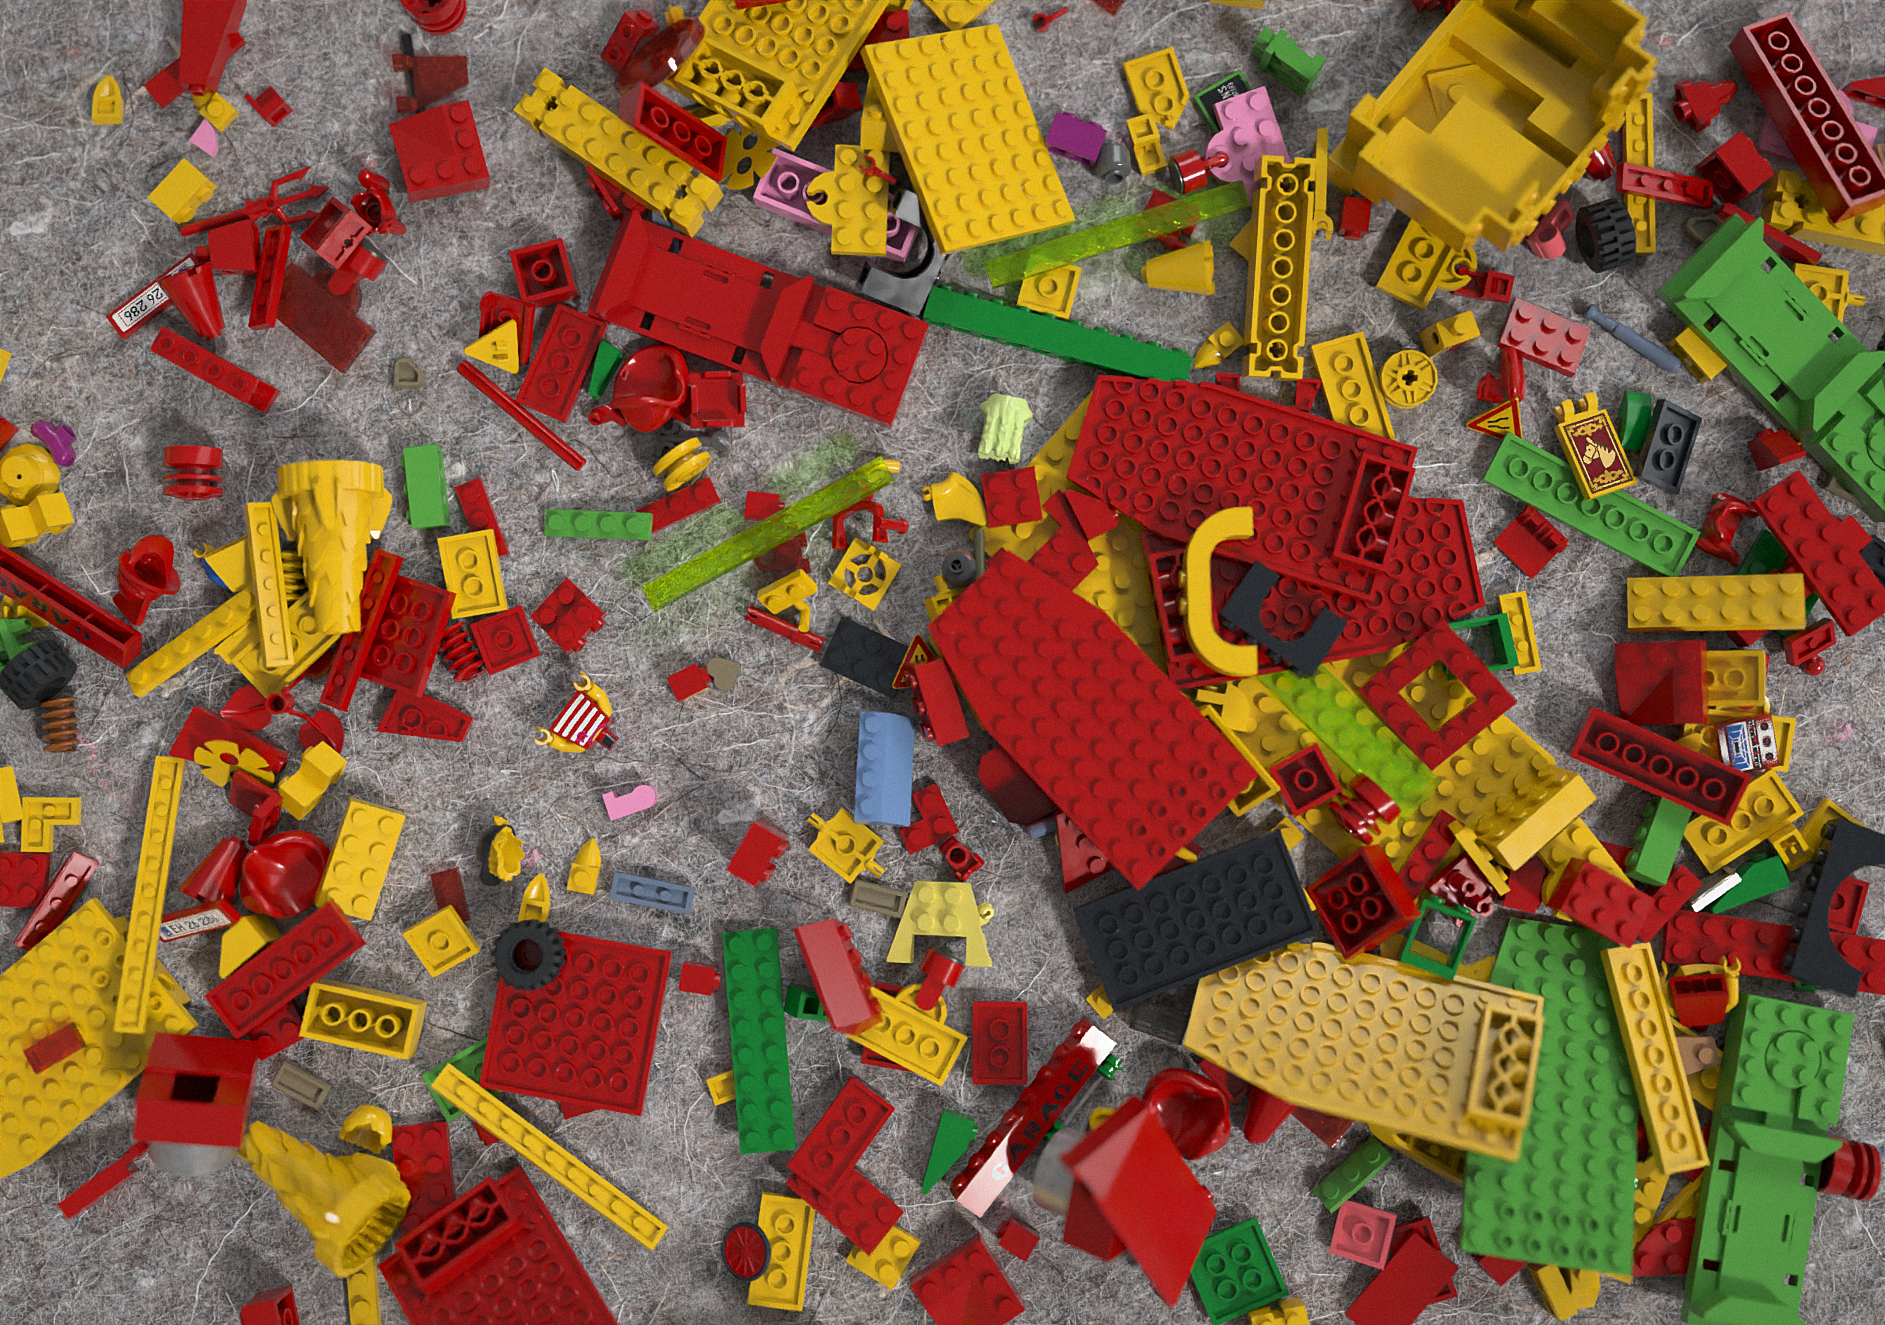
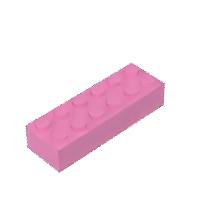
M773 148L771 153L777 154V158L769 172L759 181L753 196L755 205L832 236V227L823 226L814 220L806 204L808 201H812L817 205L826 203L828 198L825 194L817 193L810 196L807 195V189L814 178L824 172H831V170ZM888 193V209H889V207H890V205H891V203H892V200H893V198H894V195H891V194H889V193ZM888 210L886 256L882 257L905 266L920 227L895 217Z

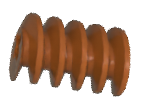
M77 697L48 698V701L40 704L41 708L49 710L41 714V718L50 721L42 725V729L50 731L49 734L42 736V739L51 742V744L43 747V751L50 753L80 751L72 748L73 745L80 743V739L71 737V735L79 732L78 728L71 727V724L79 721V719L70 716V713L77 711L78 707L69 705L70 702L77 700Z

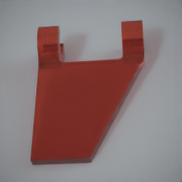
M392 54L394 72H405L412 69L415 98L396 97L397 114L416 112L469 84L467 56L412 57L404 54Z

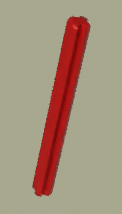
M463 360L458 365L456 370L460 375L576 471H580L586 464L585 458L524 407L515 402L512 397L470 362Z

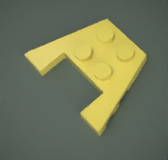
M915 881L887 956V962L913 963L914 938L916 934L960 936L967 938L965 966L992 967V960L986 947L987 942L980 925V916L971 883Z

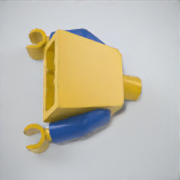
M247 535L217 549L203 543L205 547L204 553L199 549H194L193 554L195 557L202 559L201 564L210 581L225 589H230L233 593L253 583Z

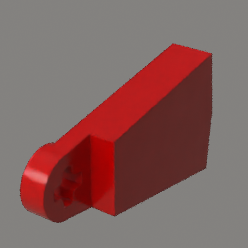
M139 1141L124 1152L122 1158L56 1205L67 1220L83 1214L140 1170L134 1161L148 1151L149 1142Z

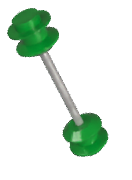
M1111 1052L1108 1053L1095 1070L1099 1073L1098 1077L1062 1123L1056 1120L1045 1134L1043 1140L1047 1144L1059 1130L1066 1128L1103 1078L1108 1081H1116L1115 1071H1123L1120 1067L1122 1061Z

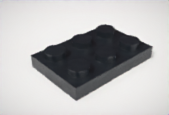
M1657 399L1633 477L1669 494L1679 495L1702 418L1666 399Z
M842 616L820 666L894 699L898 689H894L892 683L909 646Z

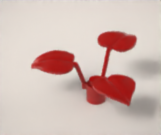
M330 648L292 683L284 687L282 692L271 693L265 698L255 686H244L238 689L219 712L220 716L242 729L254 731L267 727L272 721V714L288 713L308 721L299 730V741L305 750L310 746L315 748L324 741L340 755L345 741L344 729L340 719L334 713L327 710L316 712L313 718L307 714L295 711L293 709L295 700L289 693L291 689L304 679L305 675L311 678H319L329 671L332 660Z

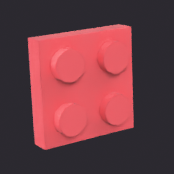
M1348 1199L1340 1206L1329 1253L1383 1270L1397 1214Z

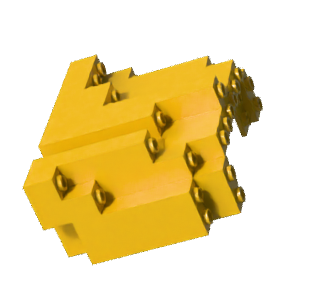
M1461 0L1376 100V98L1367 93L1350 113L1346 136L1328 157L1327 181L1349 197L1357 190L1377 206L1383 199L1387 200L1459 254L1466 247L1471 249L1480 236L1505 253L1511 245L1516 247L1525 235L1529 236L1539 223L1536 219L1541 213L1545 216L1549 213L1556 203L1553 199L1559 192L1564 194L1572 183L1576 184L1586 172V167L1591 162V159L1588 157L1594 150L1597 153L1602 150L1609 140L1606 137L1611 130L1616 132L1625 122L1626 117L1623 115L1628 105L1635 97L1640 99L1650 87L1649 83L1657 74L1654 68L1658 59L1642 49L1639 44L1647 33L1643 29L1648 18L1622 0ZM1477 64L1480 67L1479 69L1434 80L1443 116L1441 121L1438 122L1426 75ZM1456 84L1465 85L1467 87L1466 90L1462 87H1456L1452 90V99L1456 101L1455 104L1452 103L1448 97L1450 88Z

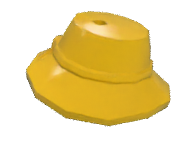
M26 443L12 448L0 460V493L13 504L28 506L36 498L35 495L40 492L52 491L54 494L58 490L61 474L58 465L53 462L51 454L42 446Z

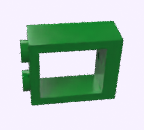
M1507 613L1449 623V626L1455 632L1489 626L1497 664L1487 666L1492 673L1520 666ZM1441 661L1442 671L1447 675L1448 681L1458 680Z
M1429 894L1428 898L1420 895L1416 906L1422 915L1408 925L1396 956L1401 962L1453 981L1477 919L1470 914L1471 909L1465 906L1455 904L1453 908L1445 905V899L1436 895ZM1426 907L1463 920L1446 963L1410 950Z

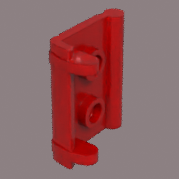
M492 291L486 292L482 295V300L479 303V310L481 311L479 338L507 321L515 320L517 326L518 360L521 364H529L536 305Z

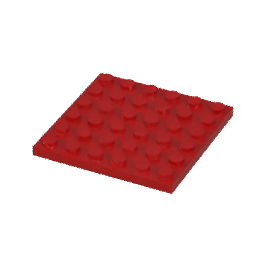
M558 930V936H563L565 942L562 945L563 948H567V954H564L563 959H566V963L560 969L562 972L554 978L553 982L532 991L513 990V986L507 987L504 985L503 982L505 980L503 978L499 979L479 1086L642 1116L673 951ZM526 938L521 940L516 948V960L523 969L535 971L542 963V949L532 939Z

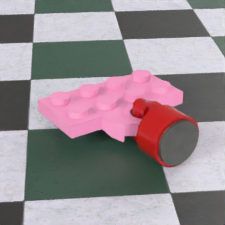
M1265 86L1213 105L1221 132L1214 135L1207 143L1203 157H1200L1193 148L1170 156L1168 170L1174 188L1179 194L1186 195L1205 188L1207 184L1206 177L1212 176L1221 184L1231 185L1239 183L1247 208H1251L1253 193L1260 189V183H1253L1255 161L1262 155L1284 156V163L1290 161ZM1281 183L1280 188H1283V191L1286 192L1287 188H1284L1283 183Z

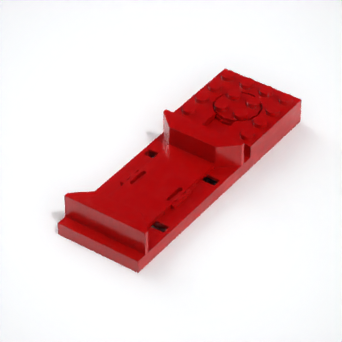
M633 210L632 215L627 213L623 215L586 312L588 316L658 343L673 346L682 352L743 373L749 377L888 429L892 428L929 328V323L831 286L827 285L824 288L816 285L812 276L800 279L643 220L639 211ZM674 239L683 243L678 255L669 252ZM764 274L774 277L770 289L760 286ZM645 312L655 315L649 331L640 328ZM737 346L747 349L741 365L731 362Z

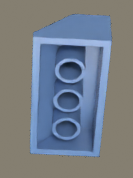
M860 711L854 812L855 824L910 827L914 718L891 713Z

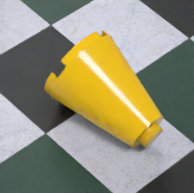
M1205 240L1147 260L1146 266L1141 267L1143 283L1147 282L1149 288L1215 295V282L1212 283L1215 267L1211 240Z

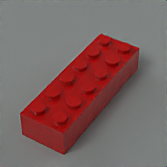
M1589 705L1566 753L1578 761L1726 826H1729L1753 777L1750 774Z

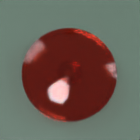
M688 16L663 29L643 45L624 65L616 77L614 88L622 96L641 81L651 88H655L665 80L673 78L702 41L706 31L704 24L697 16Z

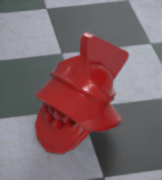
M148 535L140 539L133 549H124L119 556V567L115 577L120 592L114 595L113 603L132 625H142L151 601L158 600L163 594H177L181 588L177 571L172 567L174 559L173 543L164 535Z

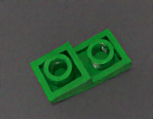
M1624 391L1617 416L1623 419L1618 439L1623 449L1641 451L1651 421V395Z

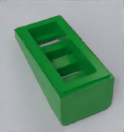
M602 340L599 343L588 393L596 401H600L623 358V354L618 348Z

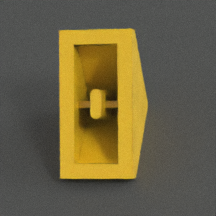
M1792 823L1766 838L1790 872L1813 858L1812 852L1796 826Z

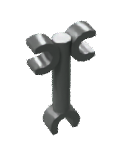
M673 420V427L670 430H666L664 425L659 428L661 431L660 444L656 449V454L659 458H662L665 448H671L672 450L675 448L674 445H680L695 437L698 438L702 446L713 447L721 453L727 451V447L717 445L719 438H728V434L724 431L715 432L713 436L676 434L679 430V422L677 420Z

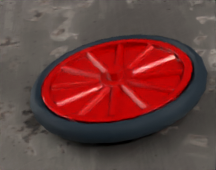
M739 1222L734 1224L725 1234L722 1244V1257L728 1271L739 1280L754 1281L760 1278L768 1269L771 1258L770 1243L765 1232L756 1224Z

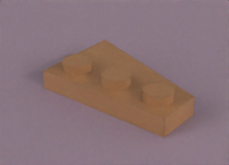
M1709 1035L1675 1036L1685 1075L1722 1064L1713 1037Z

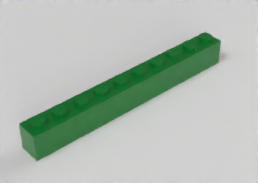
M946 285L931 287L923 316V321L930 325L1119 376L1147 380L1148 378H1154L1162 381H1187L1193 356L1187 355L1188 352L1180 348H1172V351L1161 348L1162 345L1154 341L1141 343L1135 341L1136 338L1128 334L1112 335L1109 334L1110 331L1102 327H1094L1093 330L1083 327L1084 324L1076 320H1068L1067 323L1057 320L1058 317L1050 313H1042L1041 316L1031 313L1032 310L1024 306L1012 308L1005 306L1006 303L998 299H990V301L979 299L980 296L972 292L956 293L953 292L954 289Z

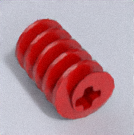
M459 622L445 628L440 642L444 644L439 648L440 653H448L444 657L445 663H453L448 668L449 672H458L453 677L454 682L457 683L470 681L487 672V670H478V667L483 663L482 660H473L479 653L478 650L469 651L468 649L474 644L473 640L464 641V638L469 634V631L459 630L465 624L464 622Z

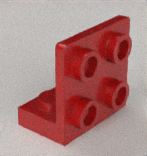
M590 164L585 167L590 174L586 177L587 181L601 199L600 201L614 221L618 219L622 221L624 213L632 215L633 210L639 211L640 215L649 211L648 208L618 189L611 182L598 176Z
M237 769L233 774L229 803L252 817L248 827L249 837L247 843L254 847L267 839L277 829L284 797L276 790L258 782L251 774H246Z

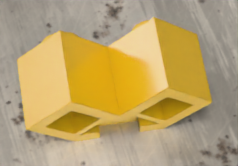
M44 491L36 494V498L28 506L17 507L15 504L0 508V544L8 549L38 542V537L44 534L52 533L56 535L66 531L74 523V519L64 492L53 494L52 491Z
M324 741L315 748L313 746L307 748L301 756L302 763L299 771L291 777H284L276 787L278 793L284 797L282 807L299 821L319 805L325 797L322 794L330 784H336L348 762Z

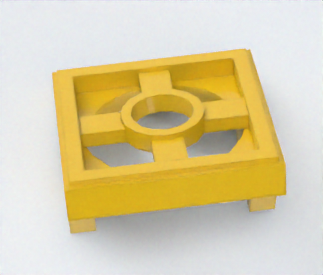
M855 537L828 584L875 611L902 565L891 559L884 552L878 551L874 546L866 544ZM858 555H872L867 564L858 566L851 562V559ZM878 560L881 561L885 569L884 581L876 577L874 567ZM868 567L872 570L873 577L869 582H861L858 579L857 573L860 568ZM845 569L854 573L856 582L852 589L848 587L845 581ZM873 584L879 588L871 594H859L865 585Z

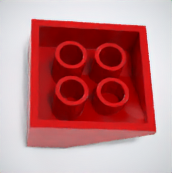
M469 100L443 104L388 124L409 203L489 188L490 176Z
M1706 641L1614 643L1615 673L1621 719L1635 725L1709 724Z
M1380 844L1361 846L1305 888V891L1316 907L1318 915L1345 960L1353 959L1361 953H1369L1422 915Z
M980 1232L911 1277V1288L937 1325H1004L1026 1311L1023 1298Z

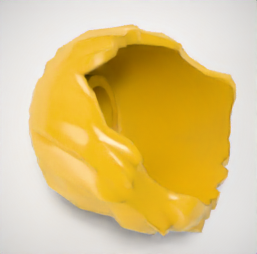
M364 1104L358 1106L342 1122V1127L338 1130L340 1132L338 1137L343 1141H350L351 1144L355 1143L358 1147L362 1146L374 1154H381V1151L392 1141V1119L384 1109L375 1105Z

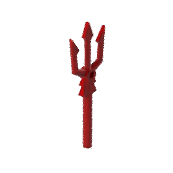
M311 165L273 180L269 196L265 199L257 198V201L245 200L246 207L182 226L180 227V232L183 237H187L250 218L255 223L261 217L265 219L271 213L286 225L312 220L319 213L307 210L306 214L287 217L281 206L309 197L318 199L330 187L312 185L308 191L278 199L279 186L295 179L301 181L311 169Z

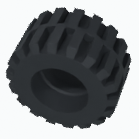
M1611 198L1579 209L1575 224L1576 238L1581 255L1588 267L1595 273H1601L1631 264L1636 255V233L1631 216L1624 204L1617 198Z
M54 640L41 641L24 649L6 664L0 672V689L20 710L35 708L41 703L48 701V698H53L71 681L77 671V664Z
M531 919L513 923L508 928L503 929L499 933L500 937L494 940L493 945H495V949L491 950L490 955L494 956V962H491L492 968L496 967L498 970L495 974L497 978H503L505 980L503 982L504 985L507 987L513 986V990L532 991L553 982L554 978L562 972L560 969L566 963V959H563L564 954H567V948H563L562 945L565 942L563 936H558L557 933L559 931L555 927L551 928L549 926L550 923L546 921L540 922L539 919ZM526 938L537 942L542 949V963L535 971L523 969L516 960L517 945Z

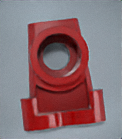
M951 836L939 847V850L954 870L952 874L960 883L965 882L972 873L980 869L985 863L977 852L972 853L955 836ZM954 848L959 849L956 855H950Z

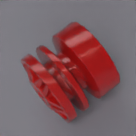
M400 0L402 6L411 15L415 23L424 32L431 35H446L454 32L462 25L467 15L466 0Z
M193 445L163 447L162 466L175 469L176 474L164 475L162 481L176 485L164 486L162 488V495L188 501H204L223 496L222 488L210 486L223 483V478L210 475V471L223 468L222 449Z
M1359 772L1347 784V788L1353 796L1349 798L1339 793L1336 797L1343 806H1340L1333 800L1326 806L1332 813L1335 821L1350 836L1369 846L1374 840L1367 832V829L1374 835L1379 836L1381 830L1375 821L1378 819L1382 823L1390 825L1402 812L1396 802L1367 775Z
M1826 1134L1828 1137L1842 1141V1147L1822 1160L1817 1192L1834 1196L1841 1194L1845 1198L1862 1202L1871 1200L1878 1190L1882 1175V1161L1876 1146L1855 1140L1847 1141L1844 1138Z

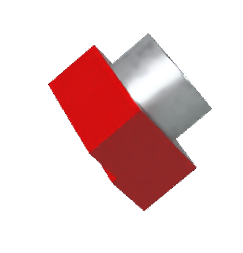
M155 1033L145 1065V1072L136 1097L133 1141L149 1142L148 1152L150 1159L159 1169L177 1176L197 1177L214 1173L225 1167L233 1159L237 1148L242 1147L256 1088L260 1041Z
M1066 1127L1059 1130L1052 1137L1039 1160L1033 1182L1034 1202L1038 1207L1065 1218L1061 1242L1109 1263L1125 1252L1126 1248L1086 1192L1075 1181L1076 1178L1058 1159L1061 1154L1067 1152L1086 1136L1084 1133Z

